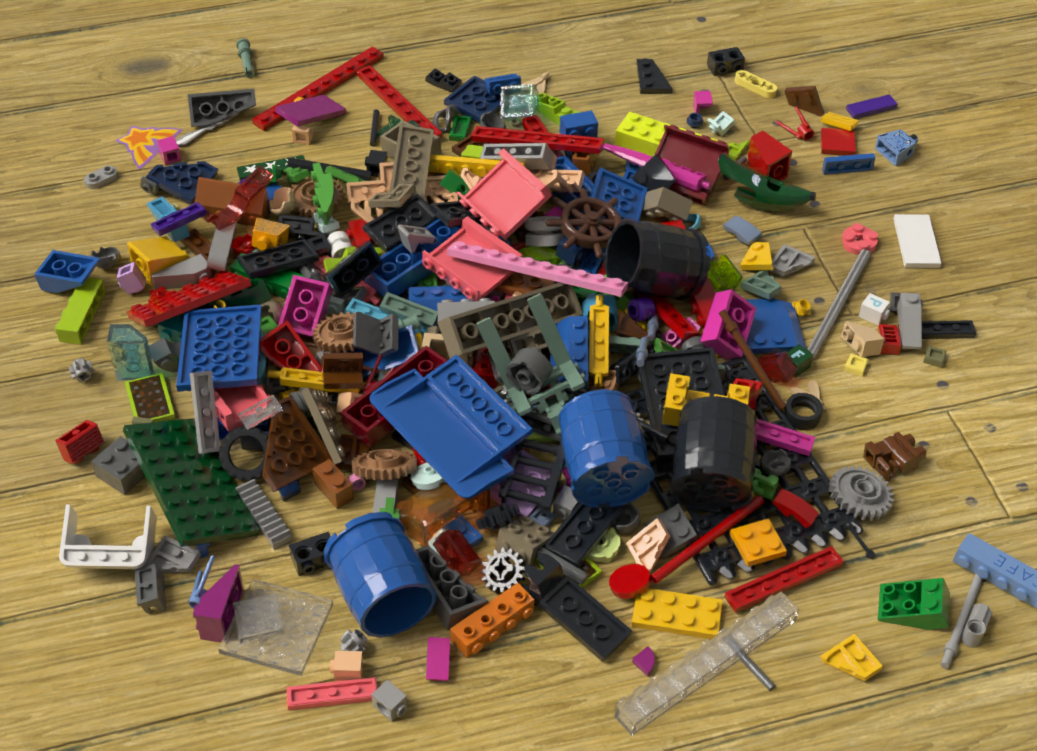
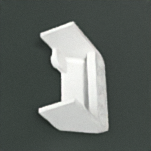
M66 504L59 559L65 567L139 569L144 566L154 549L157 516L151 506H146L143 535L138 536L133 541L132 546L91 545V541L87 536L76 534L78 515L70 504Z

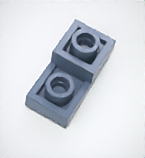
M736 215L723 224L725 231L736 234L738 241L748 245L754 243L762 236V233L755 226Z

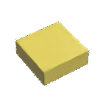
M850 354L844 371L863 376L869 359Z

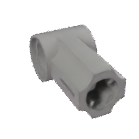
M980 603L973 606L961 636L962 642L968 647L979 646L983 639L992 614V610H990L988 605Z

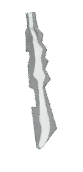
M239 113L209 126H201L196 131L188 132L176 139L178 146L187 145L205 131L213 130L216 126L223 125V123L230 121Z

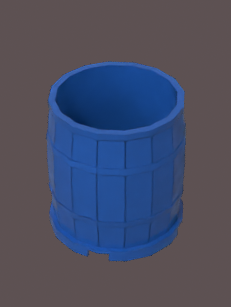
M604 389L584 393L564 405L559 413L561 444L571 478L572 495L577 502L594 508H598V504L609 503L610 507H616L635 501L647 493L650 489L651 480H654V471L648 460V450L641 423L629 396L619 391Z
M387 512L368 513L352 519L345 524L347 529L343 530L338 536L334 533L328 539L324 548L325 562L333 571L335 581L350 612L366 635L381 638L399 634L421 622L431 612L436 602V591L413 543L406 536L405 527L399 518H393L391 513Z

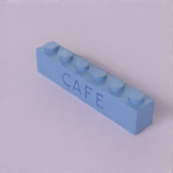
M968 533L959 546L953 562L1037 609V570Z

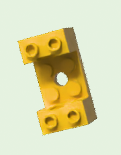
M670 373L662 424L678 426L683 405L693 399L709 397L710 393L688 390L689 376ZM730 384L727 396L714 394V396L736 399L748 405L750 387Z

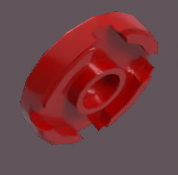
M627 564L616 569L610 575L608 582L612 593L616 597L631 599L638 593L640 595L645 593L650 587L652 580L649 570L645 566Z

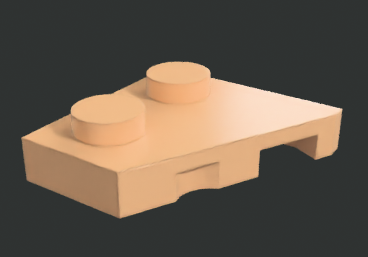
M657 518L626 544L636 563L645 566L649 573H651L670 538V534L663 522Z

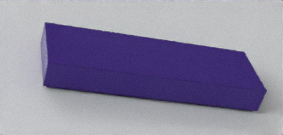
M889 94L848 104L846 110L853 119L896 109L898 104Z
M196 202L153 222L151 227L159 236H162L207 215V211L201 204Z

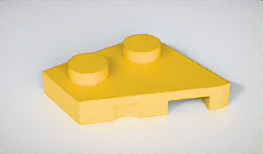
M855 634L821 655L823 663L862 681L868 680L883 668L882 664Z

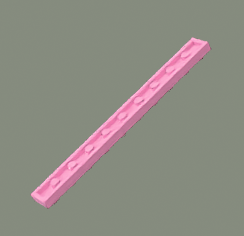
M461 241L454 242L447 248L448 256L619 297L625 293L628 287V282H624L619 278H607L601 274H590L584 270H573L567 266H556L545 261L539 262L529 257L523 258L512 253H501L495 249H484L478 245H467Z

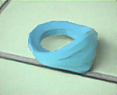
M689 214L686 221L694 222L695 224L688 228L696 230L701 228L699 214Z

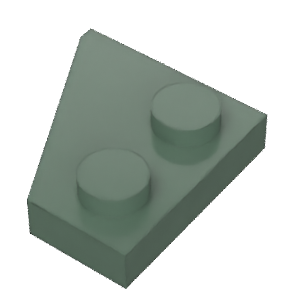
M761 270L741 282L742 289L770 300L781 293V285L775 281L773 276L768 275L767 270Z

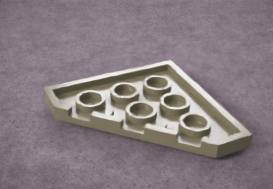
M309 387L301 390L334 465L345 462L344 456H346V453L339 439L341 435L335 423V420H337L330 405L332 403L330 395L323 390Z

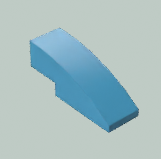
M163 197L146 203L156 221L177 212ZM187 224L166 234L174 242L190 236Z

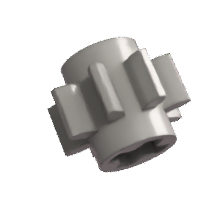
M84 358L74 360L72 366H69L72 379H77L79 382L89 380L91 374H94L91 361H86Z
M348 629L341 636L342 639L340 641L342 644L340 647L342 651H362L363 653L366 650L367 644L365 643L367 638L360 630L356 629L351 632Z

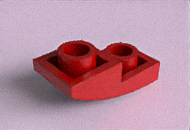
M781 489L772 501L786 517L792 514L805 528L811 526L819 514L809 503L784 489Z

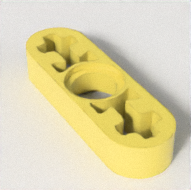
M744 70L736 72V84L765 98H774L776 96L777 86Z

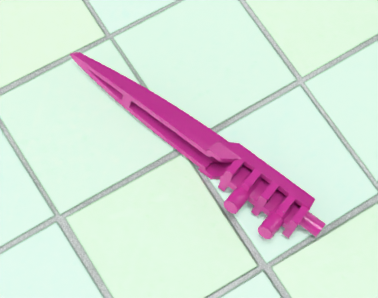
M605 143L603 147L604 150L640 167L653 157ZM663 158V161L677 179L675 183L696 191H700L701 188H710L711 183L705 181L706 175L702 172L696 171L692 173V169L684 166L676 167V163H671Z

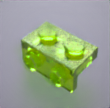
M722 254L718 262L710 261L708 277L714 283L715 288L721 291L731 289L735 291L743 276L726 254Z

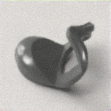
M455 104L448 105L447 108L438 111L434 115L432 124L441 132H450V119L459 114V109ZM439 117L446 118V128L438 127Z

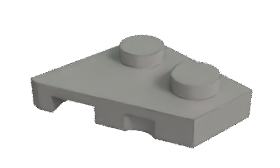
M784 244L773 258L774 269L769 271L784 277L813 264L815 257Z

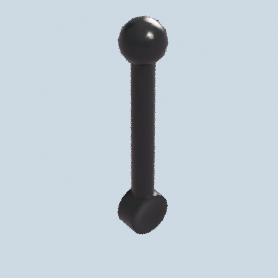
M847 521L845 528L851 531L865 550L866 557L872 559L875 556L874 551L868 549L854 530L852 522Z

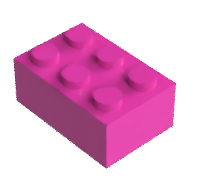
M293 275L278 326L288 320L300 338L314 341L313 329L316 328V324H320V320L325 319L333 292L331 285L326 282Z
M731 289L715 294L700 341L707 347H713L714 352L725 360L740 358L743 355V351L732 334H729L726 330V325L718 313L725 309L731 320L736 322L739 327L738 331L745 342H747L757 309Z

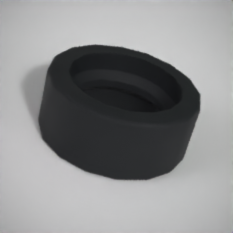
M796 393L788 398L784 413L795 428L809 430L819 424L823 407L820 400L814 395ZM805 406L813 410L815 414L801 416L796 414L792 408Z

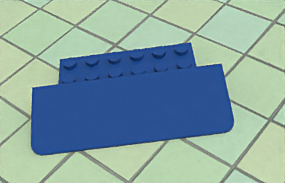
M457 354L425 377H422L415 369H412L385 383L370 395L371 404L460 497L465 499L473 498L515 474L514 469L501 456L533 433L532 428Z

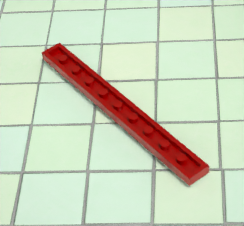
M373 46L254 117L252 119L253 124L262 131L267 130L285 119L275 112L276 106L292 103L298 97L308 99L326 94L357 75V70L373 65L383 59V52Z

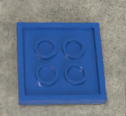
M600 167L590 198H596L607 203L615 197L618 199V202L614 208L619 213L621 219L639 221L647 188Z

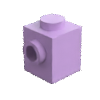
M135 262L125 265L118 270L116 279L120 287L128 295L143 290L146 277Z

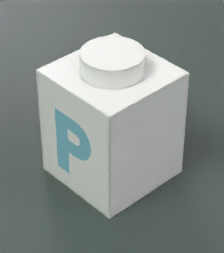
M869 293L861 304L859 317L878 325L882 320L888 318L890 302Z

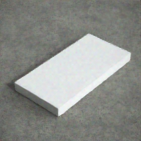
M894 214L893 220L904 267L940 268L941 260L930 216Z

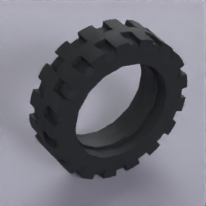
M250 426L238 427L230 431L222 440L219 448V459L223 469L230 476L239 480H252L262 476L268 441L267 434L256 427ZM240 437H254L263 446V460L259 466L252 470L239 469L231 460V446Z

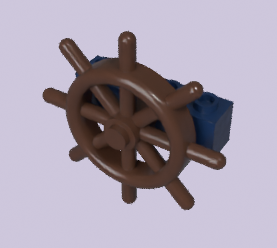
M583 188L579 191L581 198L572 200L568 204L557 197L553 198V204L563 209L561 218L548 219L545 224L548 227H560L565 235L558 243L555 255L572 266L578 261L581 262L585 254L593 249L596 257L602 258V248L607 247L608 240L616 226L625 220L635 221L634 219H621L619 213L614 208L618 202L617 198L613 197L606 203L605 201L588 197L586 190ZM572 215L577 219H569V216Z

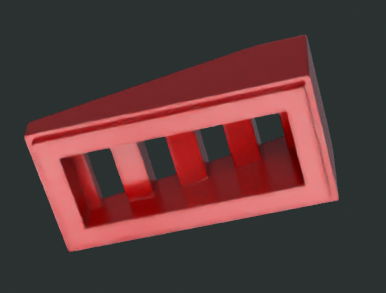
M878 324V333L884 338L880 354L899 355L901 340L897 325Z

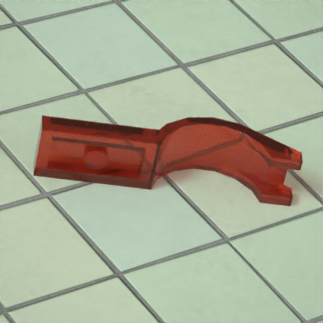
M259 165L235 189L234 196L229 205L220 213H211L205 219L206 222L213 223L217 230L234 224L245 213L249 202L273 179V174Z

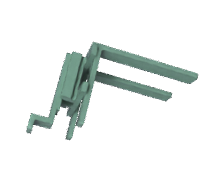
M539 293L527 299V302L556 364L551 375L541 387L542 389L551 385L550 389L543 392L539 390L537 393L531 394L532 397L527 399L525 396L526 390L521 389L519 391L514 388L506 377V368L511 360L492 319L488 317L476 325L509 393L506 395L508 402L513 401L514 406L511 408L518 412L519 416L531 412L532 408L530 405L535 403L540 413L546 411L557 435H561L559 413L565 405L564 401L569 399L564 389L571 387L572 391L578 390L585 386L583 380L586 378L583 373L579 374L577 371L579 369L577 362L573 364L546 302L542 294ZM564 376L567 381L560 383L558 378ZM555 394V396L545 400V398Z

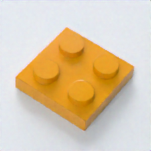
M769 519L737 527L730 531V536L747 567L786 556L787 550Z

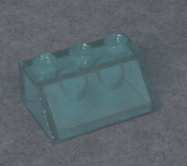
M110 324L107 343L117 381L135 380L155 375L147 337L130 324Z

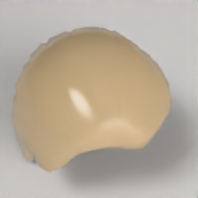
M283 187L275 191L274 199L269 201L270 211L277 216L288 215L293 211L295 197L291 188Z

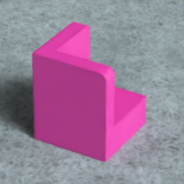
M694 91L693 108L695 113H699L700 108H710L713 105L711 91Z

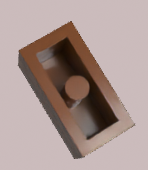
M574 152L572 163L579 170H583L585 176H588V173H592L599 154Z
M330 459L313 468L314 484L336 509L354 500L352 483Z

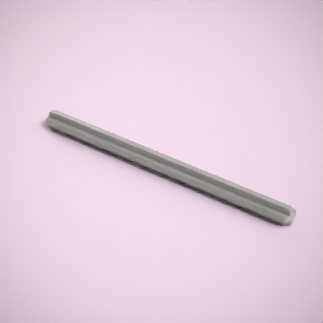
M861 250L809 345L808 350L813 354L812 359L818 354L870 257L869 250Z

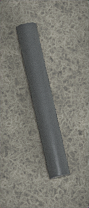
M732 639L726 643V646L769 691L776 687Z

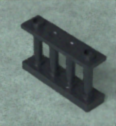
M525 438L514 446L517 448L511 467L514 469L515 474L507 478L505 486L501 485L498 497L501 498V504L507 502L508 498L536 504L541 508V516L549 518L565 464L563 447L561 442L560 445L552 446ZM523 447L554 454L553 456L556 457L555 462L551 461L549 463L521 456ZM518 464L549 471L548 473H551L550 479L546 478L544 480L516 473ZM513 480L542 487L543 490H546L545 496L541 495L539 497L510 490Z

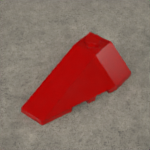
M288 320L260 339L261 351L267 359L281 369L285 367L322 372L321 366Z

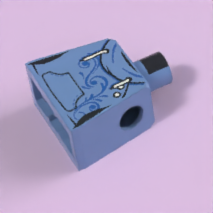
M903 130L878 135L875 149L894 166H898L914 154L918 137L915 134L909 136Z

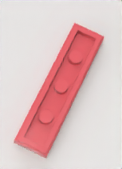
M376 677L287 687L288 711L372 701L371 694L377 690Z

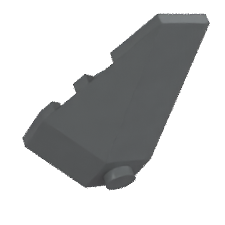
M243 89L188 94L191 127L209 126L256 106L255 90Z

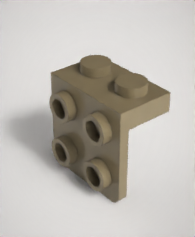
M520 516L512 523L499 529L495 549L501 553L503 547L507 552L511 548L515 553L518 552L522 556L521 559L526 562L525 565L533 566L537 549L544 545L554 532L546 526L532 521L529 517Z

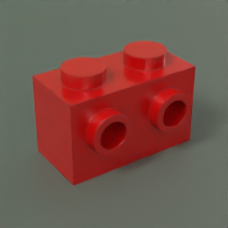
M488 348L478 349L477 354L473 356L475 368L471 369L482 380L484 379L489 387L495 389L498 385V369Z

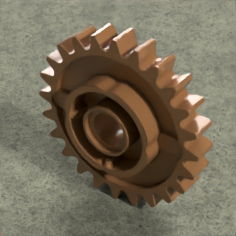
M311 176L307 180L304 178L302 182H296V185H291V190L295 197L294 214L299 213L300 217L306 215L307 218L309 216L314 218L313 214L317 212L318 207H314L312 196H315L314 188L316 182L312 181ZM333 181L334 209L339 210V205H342L343 193L340 184H336V181Z
M348 311L346 314L340 312L339 315L333 314L331 318L326 317V320H320V324H316V328L313 329L314 333H312L315 346H318V349L323 348V352L329 350V353L334 351L337 353L341 351L347 353L348 350L354 352V348H356L353 345L354 313L350 314Z
M395 449L369 451V453L357 455V458H353L352 473H355V476H360V478L366 477V479L371 478L373 480L400 478V476L413 474L412 471H416L417 459L416 456H413V453L409 454L408 451L402 452V450L397 451Z

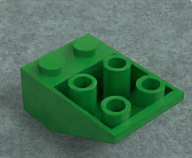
M944 578L880 584L878 621L925 630L949 628L950 591Z

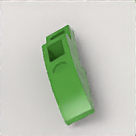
M314 163L311 178L316 183L314 188L315 196H312L314 207H318V218H322L323 224L327 225L334 209L333 179L331 173H323L320 163Z

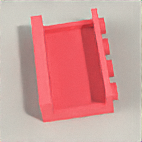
M261 384L214 389L216 415L228 432L272 415L271 406H273V400L270 395H266Z

